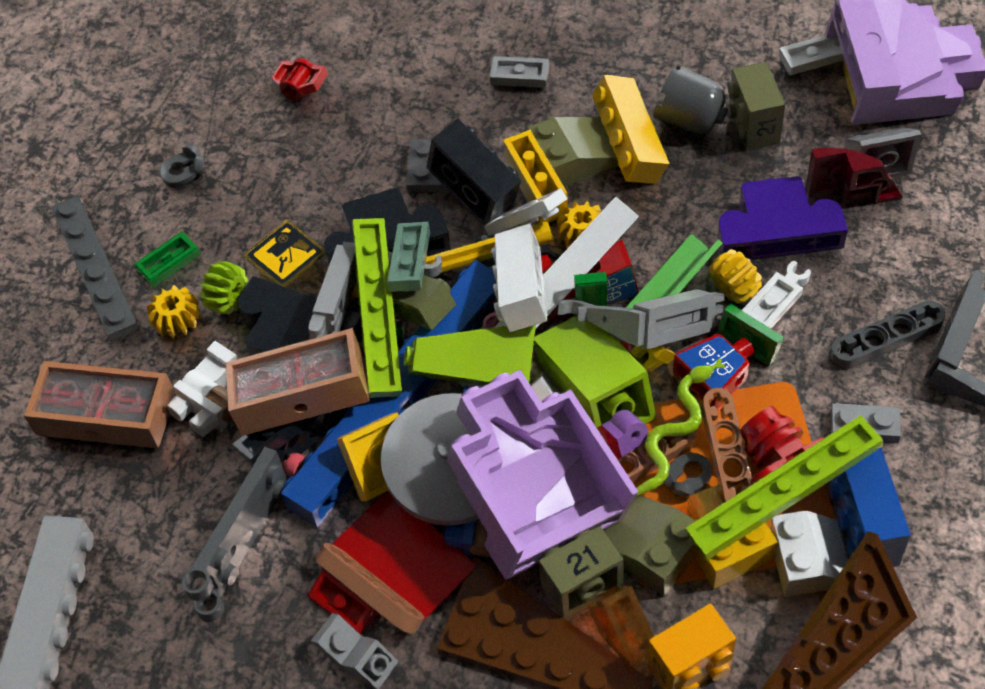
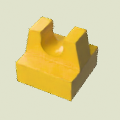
M667 344L650 349L635 346L631 351L639 359L644 354L649 353V358L643 366L650 372L664 363L669 365L674 360L675 355Z

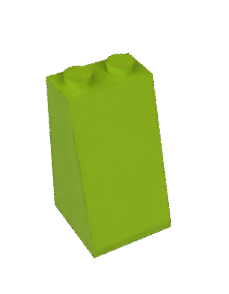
M577 315L534 337V346L541 366L561 393L572 390L596 428L610 421L613 415L621 410L632 412L644 424L657 418L647 370L611 333L587 320L578 321Z

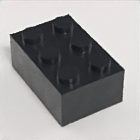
M457 119L431 139L426 168L484 226L513 208L521 184L518 173L512 167H507L498 158L496 151L492 147L486 146L477 137L472 127L464 125Z

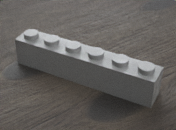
M45 515L43 517L0 662V689H50L51 682L57 678L60 649L67 642L68 620L70 615H73L75 612L77 587L84 579L85 558L87 552L91 551L94 543L93 532H91L83 518Z

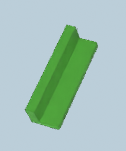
M691 234L626 308H633V304L682 293L723 243L718 239L709 248Z

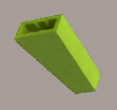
M536 324L509 332L507 326L416 338L411 343V346H406L404 365L408 366L407 375L486 386L500 374L508 373L510 375L521 370L529 382Z

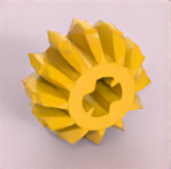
M588 201L584 205H578L574 202L572 208L564 207L562 215L557 220V227L559 228L558 236L560 241H565L567 248L601 213L599 204L590 207Z
M730 249L718 256L709 266L710 279L715 283L714 287H717L731 302L734 301L737 304H742L755 296L762 287V277L757 272V267L751 263L750 259L745 258L742 252Z
M173 285L169 291L161 288V294L159 296L151 295L152 303L146 305L148 321L151 327L156 329L162 337L169 333V336L174 339L177 333L180 332L187 336V328H196V320L201 318L198 299L186 287L179 290Z

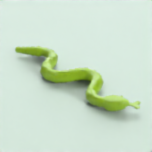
M721 358L712 366L694 367L680 381L677 389L678 397L690 412L689 419L681 423H666L656 426L647 434L644 447L648 457L656 464L658 473L654 478L648 479L636 488L638 490L637 496L655 490L669 476V462L658 447V442L661 438L688 435L700 426L703 420V408L689 392V387L693 383H701L711 378L714 369L725 368V365L721 364Z

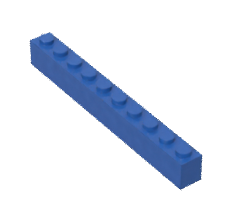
M475 260L468 269H464L460 273L456 284L451 288L450 292L457 305L433 330L420 326L413 335H409L404 340L402 348L398 352L402 387L401 396L369 398V402L347 408L344 418L336 427L331 428L326 433L323 443L315 452H311L306 457L303 467L298 473L285 482L281 496L288 510L317 528L354 484L337 438L391 413L398 412L400 415L409 406L424 398L438 379L407 375L408 366L404 365L406 346H411V343L416 338L479 330L483 325L485 317L495 310L493 301L497 298L493 284L497 282L493 269Z

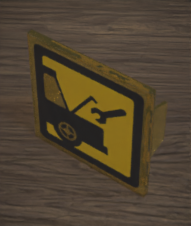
M287 219L242 256L256 267L260 274L269 282L287 287L324 257L326 252L322 246Z

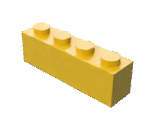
M604 75L598 86L595 87L592 97L625 181L656 184L669 166V161L634 78Z

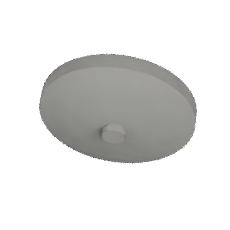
M462 394L434 395L409 406L394 420L388 429L381 450L382 472L388 491L393 499L410 515L436 525H461L479 519L458 485V478L447 462L452 443L460 436L469 434L456 414Z

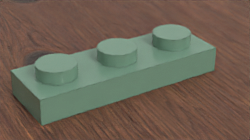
M428 222L398 223L387 281L389 292H409L422 289L430 236Z

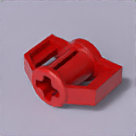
M297 58L294 62L282 60L271 78L275 86L286 97L299 100L304 95L317 92L326 79L328 71L324 65L312 64L307 59Z

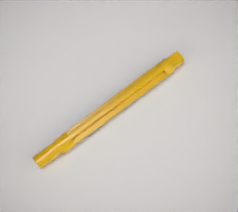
M548 221L532 225L539 246L553 242ZM495 237L427 256L425 264L435 263V257L440 255L442 258L441 273L471 265L475 260L481 262L493 258L491 249L495 247ZM357 282L351 300L359 298Z

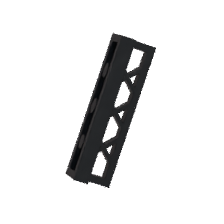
M347 408L325 413L322 423L317 427H313L315 419L318 417L314 416L244 435L232 445L236 452L250 463L251 467L264 447L277 451L282 465L283 460L288 459L287 455L291 453L302 454L331 428L339 424L344 418ZM296 434H300L298 442L292 447H288L290 439Z

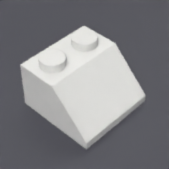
M810 511L781 514L771 519L769 529L778 541L775 562L784 597L828 591L848 562L837 520Z

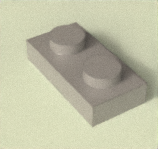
M493 56L490 85L547 88L549 59Z
M832 403L831 434L862 415L883 439V442L899 443L901 438L900 407Z

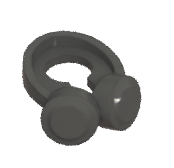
M193 144L185 145L182 148V153L171 156L162 164L160 175L167 185L181 186L192 181L196 176H201L203 173V156H201L199 149ZM192 164L186 167L180 175H171L169 173V169L173 165Z
M698 453L683 454L670 464L669 476L664 481V485L667 488H671V491L679 497L692 498L694 493L701 491L710 482L713 469L711 462L708 458ZM697 463L702 467V474L697 478H688L683 483L677 482L676 479L683 474V467L686 464Z

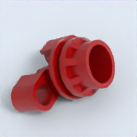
M774 406L760 411L740 429L742 438L745 441V452L749 457H754L752 460L753 465L756 468L766 466V468L753 477L750 483L753 485L824 439V437L804 446L799 440L803 435V430L800 427H794L795 422L791 417L780 414Z

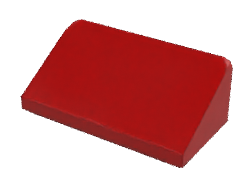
M324 568L307 595L328 613L339 614L360 635L380 614Z

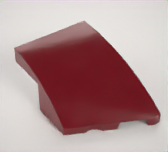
M812 149L805 186L809 197L838 191L841 200L871 195L874 204L902 199L900 190L882 161L849 149Z

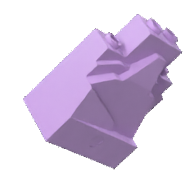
M835 0L825 36H838L856 95L857 105L851 118L852 125L954 115L960 102L963 101V90L981 87L985 78V58L981 50L980 37L976 36L972 24L940 27L939 18L934 15L931 5L918 6L916 3H908L906 0Z
M518 370L510 375L508 373L500 374L490 384L481 388L474 386L461 395L456 414L469 434L460 436L452 443L447 462L458 478V485L487 531L484 545L505 580L538 564L547 551L554 547L562 548L572 542L579 533L585 530L591 531L598 526H601L604 530L623 520L637 496L638 490L572 390L560 395L558 392L552 393L541 402L521 370Z

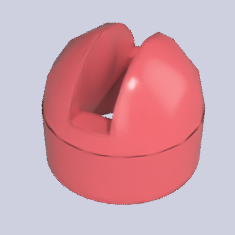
M299 453L287 455L288 459L283 460L282 467L288 478L295 476L303 467L306 456Z

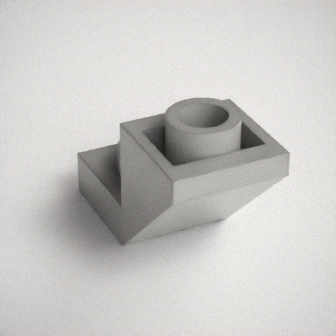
M332 613L311 640L334 664L374 689L381 687L399 662L376 639L362 637L339 614Z

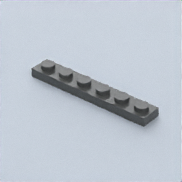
M79 196L51 206L110 341L112 342L140 330Z

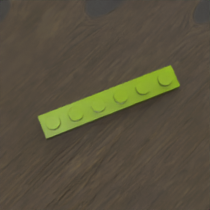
M384 218L353 219L352 230L369 398L401 396L402 387L393 299L387 282L390 269Z
M860 415L685 528L686 533L704 558L709 560L883 447V439Z

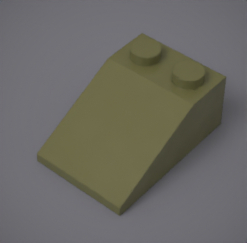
M553 117L527 127L528 130H531L563 186L619 166L600 117Z
M641 495L635 497L622 521L603 530L622 556L623 569L663 597L697 556L698 548L689 538L685 529L694 523L695 520L674 507Z

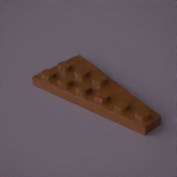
M870 531L866 533L762 689H838L917 619L915 611L878 534Z
M473 556L472 561L478 566L463 581L437 646L438 654L546 689L653 688V681L509 579L505 580L503 575L479 558Z

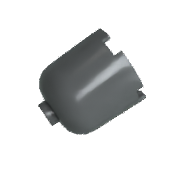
M678 64L676 69H672L665 81L661 93L666 96L662 106L656 104L653 116L657 120L697 135L706 134L713 129L716 123L721 125L728 113V108L724 107L726 101L725 90L719 83Z

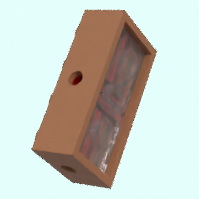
M352 328L226 362L228 411L242 436L370 401L363 353Z
M43 361L24 417L37 436L159 449L170 414L167 405L175 397L176 393L167 373Z

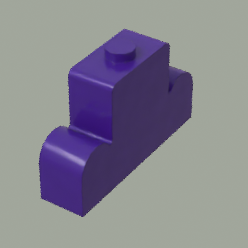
M799 176L778 179L769 178L762 181L743 183L739 204L741 211H727L719 219L717 240L719 239L723 243L719 248L720 255L732 249L736 252H742L744 257L750 260L844 249L848 233L841 206L831 199H821L816 201L813 206H810L802 178Z

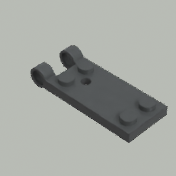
M268 447L263 448L193 566L182 576L181 585L186 595L194 600V609L204 621H215L223 614L224 603L221 599L227 586H231L235 582L239 566L277 501L283 499L281 492L287 478L277 451ZM194 579H205L206 582L200 589H189V585ZM209 599L217 600L214 609L206 612L200 610L205 601Z

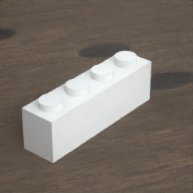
M531 224L495 234V247L491 250L496 264L492 266L497 282L493 284V288L498 302L494 303V307L499 321L505 320L509 332L547 321L541 251Z

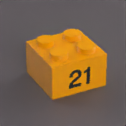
M710 603L649 639L647 667L662 689H700V685L710 679L713 681L720 680L730 672L737 638Z

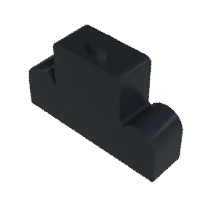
M399 188L370 194L344 203L342 208L349 233L343 231L334 232L324 242V249L328 264L330 265L337 245H342L343 242L354 243L353 219L384 218L388 252L393 253L398 223L413 222L429 223L430 236L427 256L451 250L449 231L440 210L432 205H423L418 207L413 214H409Z
M252 276L238 299V306L247 328L251 329L245 340L249 355L310 340L308 326L317 298ZM347 309L340 331L352 328L360 344L362 340L360 313Z

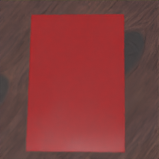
M389 491L384 492L332 543V545L346 552L423 614L424 620L478 566L458 548L447 546L444 536L430 523L410 515L400 507Z

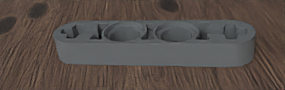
M925 301L841 336L832 344L830 359L836 367L850 369L931 335L941 329L946 315L945 309L935 301ZM899 323L905 324L910 328L911 332L900 334L894 330L893 326ZM874 335L879 337L883 344L872 346L866 342L865 338ZM843 349L845 352L852 351L851 356H848L846 353L840 354V350Z

